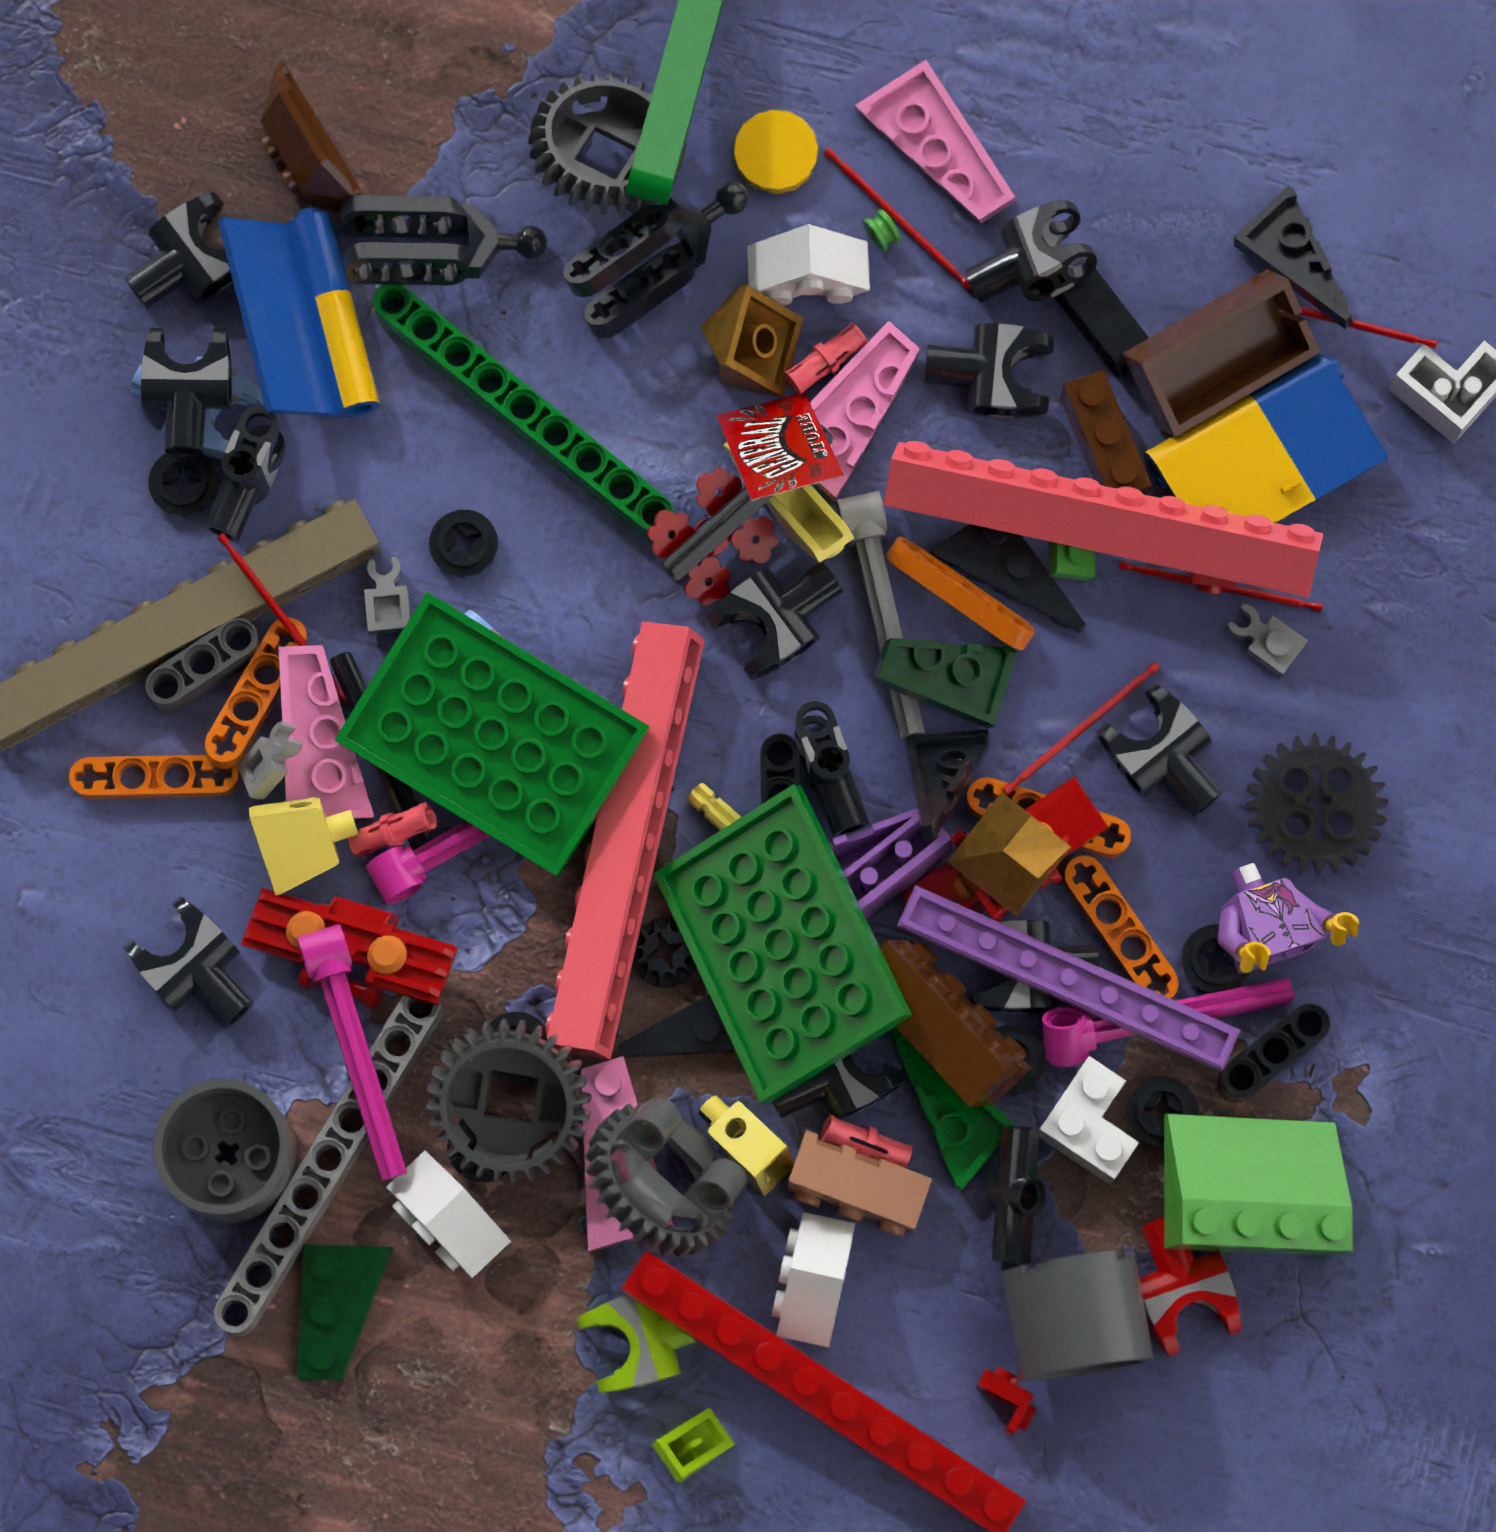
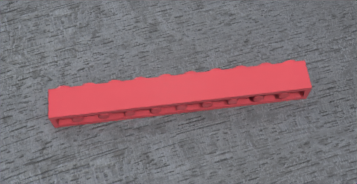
M918 441L898 442L890 462L883 505L1307 598L1310 595L1323 533L1315 532L1311 527L1303 524L1282 525L1273 523L1270 519L1261 515H1248L1245 517L1231 514L1219 506H1194L1186 504L1182 499L1173 496L1157 498L1144 495L1141 491L1132 487H1120L1118 489L1106 487L1090 478L1069 479L1057 476L1055 472L1048 469L1039 468L1032 471L1015 467L1013 463L1006 460L995 459L986 461L973 458L969 453L960 450L944 452L931 449L927 444Z
M642 621L640 633L633 641L632 655L634 659L630 676L625 679L623 684L624 703L622 710L649 725L651 729L594 819L596 825L593 839L588 844L584 857L586 865L582 885L578 887L575 895L576 913L574 922L566 934L565 948L567 952L564 966L556 978V1001L553 1012L549 1014L546 1022L547 1039L553 1034L558 1035L554 1046L558 1050L569 1045L571 1047L570 1053L611 1060L636 950L635 946L638 941L705 639L690 627Z

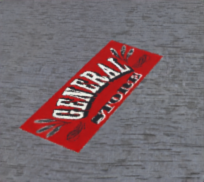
M805 392L801 395L795 394L716 415L751 500L844 476Z

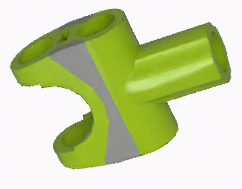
M626 1295L615 1298L576 1318L579 1330L598 1325L599 1328L611 1327L623 1333L630 1345V1354L626 1363L620 1369L614 1371V1375L595 1382L598 1393L643 1387L681 1374L675 1349L697 1343Z

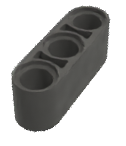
M242 618L229 620L155 668L148 675L145 685L146 692L153 705L159 711L166 714L179 712L245 669L261 643L254 625ZM247 634L251 637V642L246 649L235 651L230 648V642L236 635ZM211 658L215 661V665L209 673L199 675L193 672V667L199 659ZM173 681L178 684V690L173 697L162 699L157 696L158 688L163 683Z

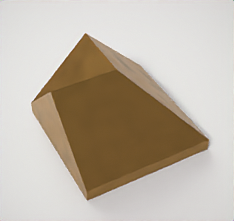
M747 284L740 285L701 325L719 363V383L774 397H783L787 383L784 372L791 368L804 318Z
M1001 792L947 862L1017 917L1072 847Z

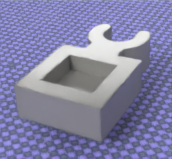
M391 557L392 570L386 575L376 572L377 568L374 559L368 561V574L371 581L376 585L375 589L364 590L369 636L402 632L411 618L407 585L395 586V583L398 582L401 576V566L397 557Z
M1243 604L1239 612L1248 618L1249 626L1241 628L1230 621L1226 628L1227 632L1235 639H1248L1251 641L1252 644L1246 653L1281 678L1308 640L1275 616H1272L1265 625L1260 621L1259 614L1255 608L1248 604Z
M278 722L271 730L269 738L261 736L237 765L251 798L265 800L288 772L284 763L288 757L296 756L301 750V741L289 738L296 729L294 725Z

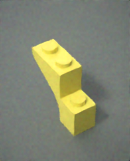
M726 442L723 446L739 472L730 447ZM812 485L775 494L766 502L784 535L819 563L838 555L843 550L844 545L854 539L845 522Z

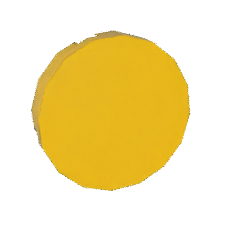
M769 110L758 113L743 124L736 136L734 160L738 173L749 186L757 190L759 188L763 191H768L770 194H783L794 191L809 180L816 166L818 145L814 131L804 119L789 111Z

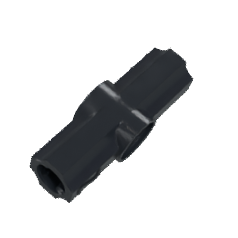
M1013 1125L1001 1126L998 1173H995L990 1178L986 1188L988 1206L995 1211L992 1261L1016 1264L1030 1263L1033 1217L1042 1210L1046 1198L1044 1184L1039 1178H1036L1039 1128Z

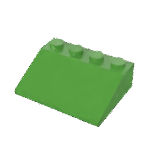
M1178 1114L1164 1115V1248L1336 1256L1352 1252V1202L1335 1123Z

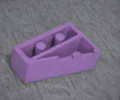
M917 808L872 824L871 828L846 836L845 834L832 839L833 842L829 843L866 920L952 853V838L943 827H941L934 840H923Z

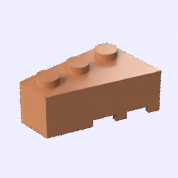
M808 1130L805 1131L788 1181L787 1191L795 1193L794 1201L813 1208H819L821 1202L837 1207V1216L857 1223H861L863 1217L880 1222L879 1230L894 1236L903 1237L905 1231L914 1234L932 1178L883 1159L876 1160L856 1153L857 1149L844 1144L838 1147L817 1140L819 1134Z

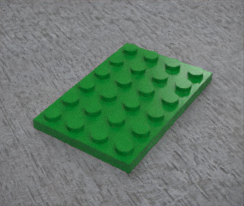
M426 592L336 736L335 741L559 878L651 728L649 725L449 604Z
M791 785L653 873L760 1103L769 1104L913 1016L802 786Z

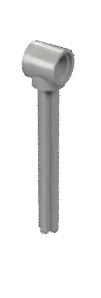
M879 491L837 499L836 507L838 516L845 522L854 536V539L848 542V545L856 546L881 654L886 640L890 638H904L881 540L886 538L887 521ZM889 688L900 739L924 734L925 728L918 700Z

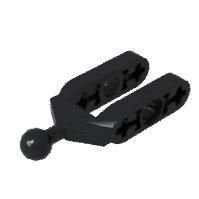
M734 181L723 183L716 191L715 200L701 210L673 198L669 199L668 206L662 204L648 205L573 257L565 265L563 276L574 295L577 297H589L604 289L661 248L675 234H677L680 241L657 253L586 306L584 318L593 335L597 338L606 339L619 334L692 280L695 269L705 262L712 228L710 224L724 214L735 215L741 213L749 200L746 188ZM628 248L623 254L612 256L619 249ZM647 287L642 293L631 295L636 289Z
M353 195L344 199L339 206L341 229L350 236L448 238L464 235L465 246L452 243L361 242L351 245L344 254L346 276L349 280L358 284L456 285L463 282L466 278L479 279L497 254V250H516L522 257L533 259L542 255L547 247V237L539 227L529 225L522 227L517 233H498L497 229L473 204H460L452 197ZM398 216H409L406 220L393 219ZM406 260L415 261L411 264L406 265L399 264V262Z

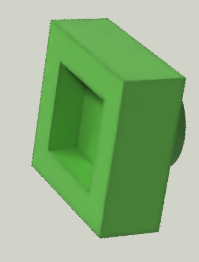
M1048 541L1049 577L1088 581L1095 578V551Z

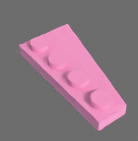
M927 60L855 105L858 112L980 224L1017 201Z
M890 321L874 335L810 402L819 423L833 437V443L830 446L844 474L843 477L816 483L835 502L920 354V348Z
M323 645L278 647L282 722L295 726L296 729L289 738L301 741L302 743L299 753L292 758L288 757L284 762L288 770L285 774L286 801L319 797L326 817L351 810L354 818H374L355 753L335 741L336 736L345 724V719Z
M623 1056L581 1069V1076H588L589 1078L586 1086L582 1087V1091L592 1094L591 1101L587 1104H582L583 1108L591 1111L590 1118L587 1121H583V1126L586 1128L584 1134V1160L589 1253L630 1241L633 1233L627 1229L619 1231L621 1223L614 1216L607 1218L610 1210L606 1204L596 1203L601 1194L599 1190L589 1187L596 1177L587 1174L586 1168L591 1162L585 1156L590 1148L589 1140L604 1119L617 1108L621 1110L629 1103L634 1108L638 1105ZM619 1148L610 1156L611 1161H616L618 1174L621 1179L618 1182L620 1187L630 1179V1174L624 1152ZM652 1157L648 1164L657 1171L654 1158ZM672 1218L669 1220L667 1225L674 1226Z

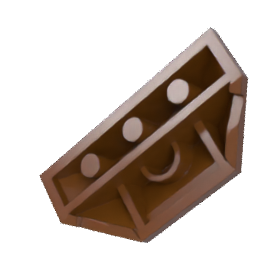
M285 62L278 64L260 120L265 134L259 138L271 160L278 157L285 170L280 172V175L292 195L299 192L307 205L339 212V206L344 199L353 195L364 194Z

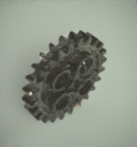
M1316 733L1312 734L1307 746H1304L1299 736H1295L1292 740L1291 751L1283 743H1279L1276 747L1279 759L1266 754L1262 761L1268 770L1255 768L1252 776L1261 784H1249L1246 789L1247 793L1257 797V799L1248 801L1245 805V810L1257 813V816L1249 820L1248 827H1261L1262 832L1255 839L1256 844L1269 841L1272 845L1266 856L1269 858L1278 852L1282 853L1281 867L1283 868L1292 860L1298 861L1297 870L1298 874L1301 875L1308 864H1313L1316 876H1320L1323 873L1325 864H1329L1334 874L1338 873L1341 870V859L1353 867L1357 863L1354 851L1364 856H1367L1371 851L1365 839L1377 842L1381 837L1379 831L1372 826H1381L1387 821V817L1376 812L1385 808L1389 803L1388 799L1376 797V794L1386 786L1385 782H1372L1371 780L1378 767L1371 766L1364 769L1361 764L1367 754L1362 752L1354 758L1350 756L1351 742H1347L1341 750L1335 748L1336 741L1333 735L1330 736L1325 746L1320 745ZM1312 767H1316L1319 770L1318 803L1326 804L1318 817L1322 841L1319 843L1314 840L1315 807L1307 805L1314 795ZM1331 774L1341 775L1347 781L1348 789L1344 792L1333 791L1327 784V776ZM1286 775L1300 777L1304 783V791L1299 793L1290 792L1283 784V777ZM1335 816L1342 817L1348 822L1350 832L1346 835L1335 834L1329 827V819ZM1290 817L1299 818L1306 826V834L1301 836L1290 834L1285 827V820Z

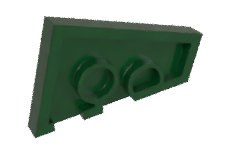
M890 638L884 642L873 682L989 729L996 724L1018 649L1011 646L989 647L974 643L959 645L944 644L940 641Z
M304 1244L297 1366L298 1380L344 1381L362 1334V1328L372 1302H374L387 1263H389L393 1253V1247Z

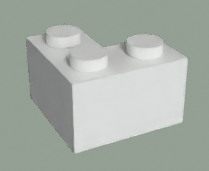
M807 224L747 246L749 286L781 305H788L792 303V298L801 295H820L827 297V301L830 303H848L853 300V296L870 290L867 241Z
M1484 340L1456 371L1430 348L1422 345L1395 375L1388 390L1455 444L1496 398V350Z
M1088 1056L1040 1128L1039 1138L1111 1185L1139 1142L1102 1118L1126 1080Z
M426 1150L406 1168V1174L396 1177L386 1187L398 1200L392 1207L428 1245L432 1244L435 1240L441 1245L435 1253L452 1271L460 1266L473 1278L511 1242L472 1196Z
M803 1212L799 1230L790 1228L785 1254L793 1257L784 1256L779 1277L780 1283L787 1284L786 1292L777 1290L771 1315L780 1318L776 1336L829 1348L855 1223Z

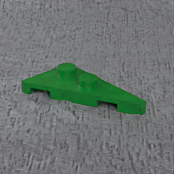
M895 1027L890 1034L955 1187L962 1191L1000 1146L1001 1126H1016V1124L994 1105L969 1107L898 1028Z

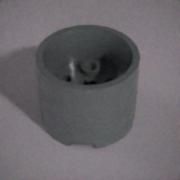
M215 1079L198 1083L186 1089L167 1106L156 1127L153 1155L157 1172L164 1186L192 1213L204 1220L218 1224L244 1225L260 1220L273 1211L298 1169L299 1146L292 1126L266 1094L252 1085L241 1081ZM227 1146L232 1150L240 1148L235 1154L238 1161L233 1165H230L227 1161L220 1163L224 1159L222 1150Z
M1116 1250L1068 1256L1034 1265L1035 1268L1028 1269L1027 1265L1001 1272L1019 1381H1038L1083 1375L1153 1360L1134 1250L1126 1251L1124 1255L1118 1257Z

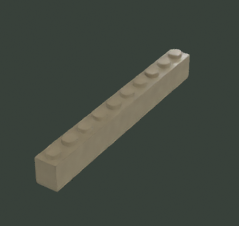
M356 499L347 503L345 500L334 502L323 510L322 516L309 523L307 520L298 521L284 531V536L272 542H269V540L257 542L246 550L247 555L242 558L280 607L383 554L379 541ZM224 560L212 566L207 571V576L195 582L186 580L178 583L169 590L170 595L155 603L153 600H147L131 609L130 616L118 622L109 620L101 623L91 631L92 635L78 643L76 640L65 642L53 650V656L39 663L33 660L19 666L14 671V676L0 683V753L147 677L155 668L227 621L234 618H242L251 623L272 612V610L235 561L231 563L230 560Z

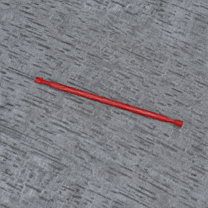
M830 147L824 152L829 159L833 160L857 186L946 271L956 277L967 291L971 289L968 279L964 278L955 266L846 162L841 161Z
M1300 306L1303 311L1299 313L1300 315L1337 324L1319 310ZM1354 319L1353 323L1349 326L1413 344H1423L1433 349H1437L1439 341L1433 339L1419 338L1417 335Z
M224 533L217 537L219 542L226 547L231 558L298 646H309L242 556L231 546ZM332 676L338 698L344 705L347 703L343 691L337 685V681Z
M1120 561L1118 569L1133 570L1140 574L1197 586V584H1193L1186 574L1144 565H1132L1125 561ZM1237 585L1235 589L1223 588L1222 590L1289 606L1306 607L1317 612H1321L1323 604L1317 602H1305L1298 598Z
M1154 662L1148 667L1147 671L1133 679L1019 774L1016 780L1002 788L1003 793L1008 796L1017 785L1026 781L1140 686L1149 675L1160 669L1159 664Z

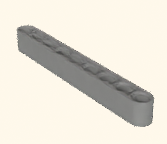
M403 995L370 1049L376 1073L383 1074L388 1078L387 1087L383 1091L387 1108L441 1021L443 1008L440 1001L438 1006L434 1005L429 1016L416 1018L410 1014V1007L417 999ZM396 1036H405L411 1040L409 1051L402 1056H393L387 1052L389 1041ZM351 1082L216 1303L214 1318L217 1325L230 1335L245 1336L255 1329L303 1250L304 1244L308 1242L369 1140L365 1125L355 1133L345 1132L341 1126L342 1119L347 1113L351 1111L360 1112ZM329 1149L339 1151L341 1153V1163L335 1170L324 1171L319 1168L318 1160L324 1151ZM309 1187L317 1190L318 1200L313 1208L308 1210L297 1208L295 1198L300 1190ZM281 1226L292 1227L295 1232L293 1243L289 1247L282 1249L274 1247L272 1243L274 1231ZM259 1264L268 1265L271 1269L270 1281L263 1287L251 1286L249 1274L253 1267ZM235 1303L245 1304L248 1309L246 1321L239 1326L232 1327L228 1325L225 1317L227 1309Z

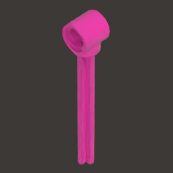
M464 821L413 851L409 846L404 848L402 845L391 848L371 860L365 868L388 906L394 905L412 896L424 886V881L427 880L425 873L490 836Z
M337 924L298 936L299 948L309 979H312L313 983H321L381 1180L384 1181L406 1174V1166L346 974L352 971L351 966L353 965L341 925Z
M1284 978L1176 1001L1216 1019L1292 1003L1294 992L1291 989L1290 979ZM1073 1006L1055 1007L1045 1012L1042 1016L1046 1060L1055 1066L1068 1067L1081 1064L1088 1058L1089 1051L1096 1050L1097 1043L1137 1035L1099 1017L1091 1018L1089 1013Z

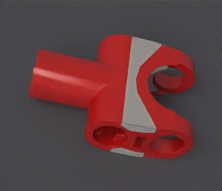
M1164 1217L1141 1226L1157 1270L1139 1277L1146 1319L1164 1354L1168 1358L1180 1354L1175 1333H1177L1176 1321L1181 1309L1187 1305L1199 1304L1208 1307L1214 1312L1218 1320H1222L1229 1336L1241 1333L1242 1325L1236 1293L1221 1253L1213 1251L1194 1258L1192 1250L1165 1249Z

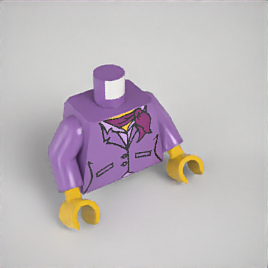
M1255 863L1242 866L1231 873L1239 893L1221 907L1217 941L1233 957L1239 975L1250 973L1258 968L1265 971L1267 965L1306 953L1326 938L1325 934L1331 933V942L1337 946L1346 943L1347 934L1353 938L1358 935L1359 920L1355 915L1347 912L1335 915L1318 906L1296 889L1291 880L1287 878L1264 884Z

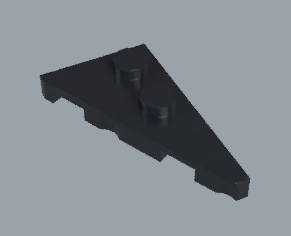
M1289 185L1234 236V246L1265 270L1268 269L1288 278L1293 291L1346 330L1353 323L1352 315L1348 310V302L1343 291H1339L1331 274L1332 268L1319 241L1312 234L1313 228L1308 217L1305 218L1300 209L1294 188Z
M968 524L931 549V554L940 561L943 560L967 573V577L979 583L990 585L994 591L1024 607L1028 605L1050 617V621L1059 626L1071 628L1077 633L1085 629L1086 623L1055 580L1049 577V572L1022 535Z
M988 729L905 737L906 755L923 840L935 839L989 748Z
M710 994L618 1045L619 1057L623 1056L624 1058L736 1052Z

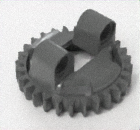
M593 72L590 82L585 83L577 75L573 87L562 81L559 86V92L550 90L546 101L539 103L537 113L533 115L531 120V131L528 137V144L531 145L529 158L536 159L534 165L535 173L544 172L542 181L544 186L556 183L554 192L556 197L566 192L570 195L569 205L572 206L578 200L584 202V209L589 212L593 205H598L602 215H606L609 205H615L618 213L622 215L624 208L636 213L648 205L655 204L654 202L625 195L652 93L647 94L644 92V82L637 87L629 85L628 76L624 78L623 82H617L613 80L611 72L606 80H598ZM601 97H607L606 107L600 111L584 114L572 113L573 102L579 100L580 105L592 102H601ZM594 132L634 151L616 179L581 163V160L592 144ZM686 142L684 144L674 185L677 182L678 172H681L683 168V158L685 156Z
M502 1019L498 1032L493 1031L489 1022H484L482 1036L480 1037L472 1028H469L465 1035L468 1044H465L458 1038H455L451 1043V1047L456 1055L447 1051L441 1053L439 1060L447 1068L434 1066L431 1074L441 1082H432L427 1086L428 1093L438 1096V1098L428 1100L426 1104L427 1110L439 1111V1114L431 1118L429 1122L430 1127H444L436 1138L437 1143L450 1139L452 1145L447 1152V1157L450 1158L461 1152L464 1156L460 1168H466L471 1162L478 1164L476 1168L477 1178L481 1177L486 1168L492 1169L494 1183L498 1182L502 1172L506 1171L509 1172L510 1181L514 1184L518 1179L520 1170H524L528 1180L532 1181L536 1175V1166H539L548 1175L552 1170L550 1158L562 1165L567 1158L562 1148L575 1152L578 1143L571 1135L582 1137L586 1132V1128L577 1121H587L591 1115V1111L580 1107L582 1104L589 1103L592 1098L591 1093L579 1092V1089L586 1086L589 1081L588 1076L574 1074L581 1067V1060L568 1063L566 1058L571 1051L569 1045L558 1051L554 1048L558 1037L557 1034H553L544 1041L540 1038L542 1026L538 1025L532 1034L525 1033L526 1027L523 1020H520L515 1031H510L507 1020ZM493 1070L538 1078L532 1122L484 1113L488 1104ZM454 1113L464 1119L466 1125L476 1136L477 1143L472 1150L467 1147L471 1139L464 1133L459 1123L451 1124L450 1120ZM552 1132H560L555 1142L551 1139L545 1145L533 1151V1158L531 1159L530 1148L534 1144L540 1142Z
M653 1097L646 1103L640 1102L635 1108L629 1103L621 1110L618 1108L614 1110L598 1125L595 1134L589 1140L590 1148L585 1155L586 1159L591 1162L587 1166L586 1172L596 1177L589 1187L599 1190L601 1196L597 1199L596 1203L606 1204L610 1210L607 1218L614 1216L621 1223L619 1231L627 1229L633 1233V1243L643 1239L648 1251L658 1246L661 1255L666 1256L673 1252L675 1256L680 1258L687 1253L693 1256L701 1250H705L727 1232V1225L734 1219L730 1211L736 1207L737 1203L735 1200L747 1184L746 1174L740 1165L732 1160L725 1159L724 1156H719L714 1149L715 1145L712 1141L709 1142L703 1135V1130L701 1128L696 1129L690 1125L689 1118L687 1117L682 1120L679 1110L672 1102L661 1097ZM663 1146L668 1147L679 1156L695 1178L684 1195H681L648 1164V1161ZM619 1148L624 1152L630 1174V1179L620 1187L618 1182L621 1179L618 1174L616 1161H611L610 1156ZM671 1216L693 1218L700 1222L688 1233H686L687 1226L667 1225Z

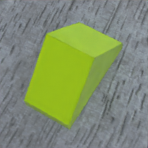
M709 1407L651 1445L679 1485L726 1452L735 1443Z

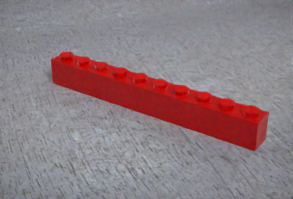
M649 1251L643 1252L620 1287V1292L983 1531L1007 1532L1026 1503V1499Z

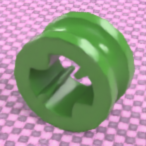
M879 209L875 212L876 217L874 219L866 218L862 221V224L876 248L881 252H885L888 250L890 242L897 244L901 241V235L890 216L884 210Z

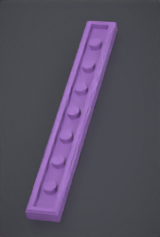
M916 885L897 925L899 929L1219 1072L1223 1071L1240 1033V1030Z

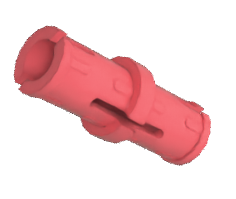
M852 322L831 340L824 344L820 342L815 345L811 354L784 372V375L791 387L801 395L812 384L828 373L833 375L840 370L839 365L861 350L868 341L859 327Z
M424 802L402 813L394 814L391 812L382 815L378 822L358 829L359 835L348 838L350 849L354 855L362 858L384 847L390 846L394 848L403 845L406 839L436 828L437 819L435 812L430 805L427 806V803Z
M833 1115L827 1117L821 1130L820 1141L838 1147L844 1144L857 1149L856 1153L876 1160L883 1159L904 1168L907 1167L912 1155L911 1145L903 1144L880 1135L875 1127L867 1125L865 1128L837 1119ZM850 1137H855V1138H857V1139L863 1140V1141H865V1142H867V1143H870V1144H872V1145H876V1146H878V1147H881L882 1150H879V1149L873 1148V1147H871V1146H868V1145H866V1144H864V1143H861V1142L852 1140V1139H850Z

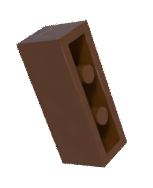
M1104 369L1064 383L1060 400L1093 480L1102 486L1116 489L1132 487L1141 491L1142 494L1149 496L1152 484Z

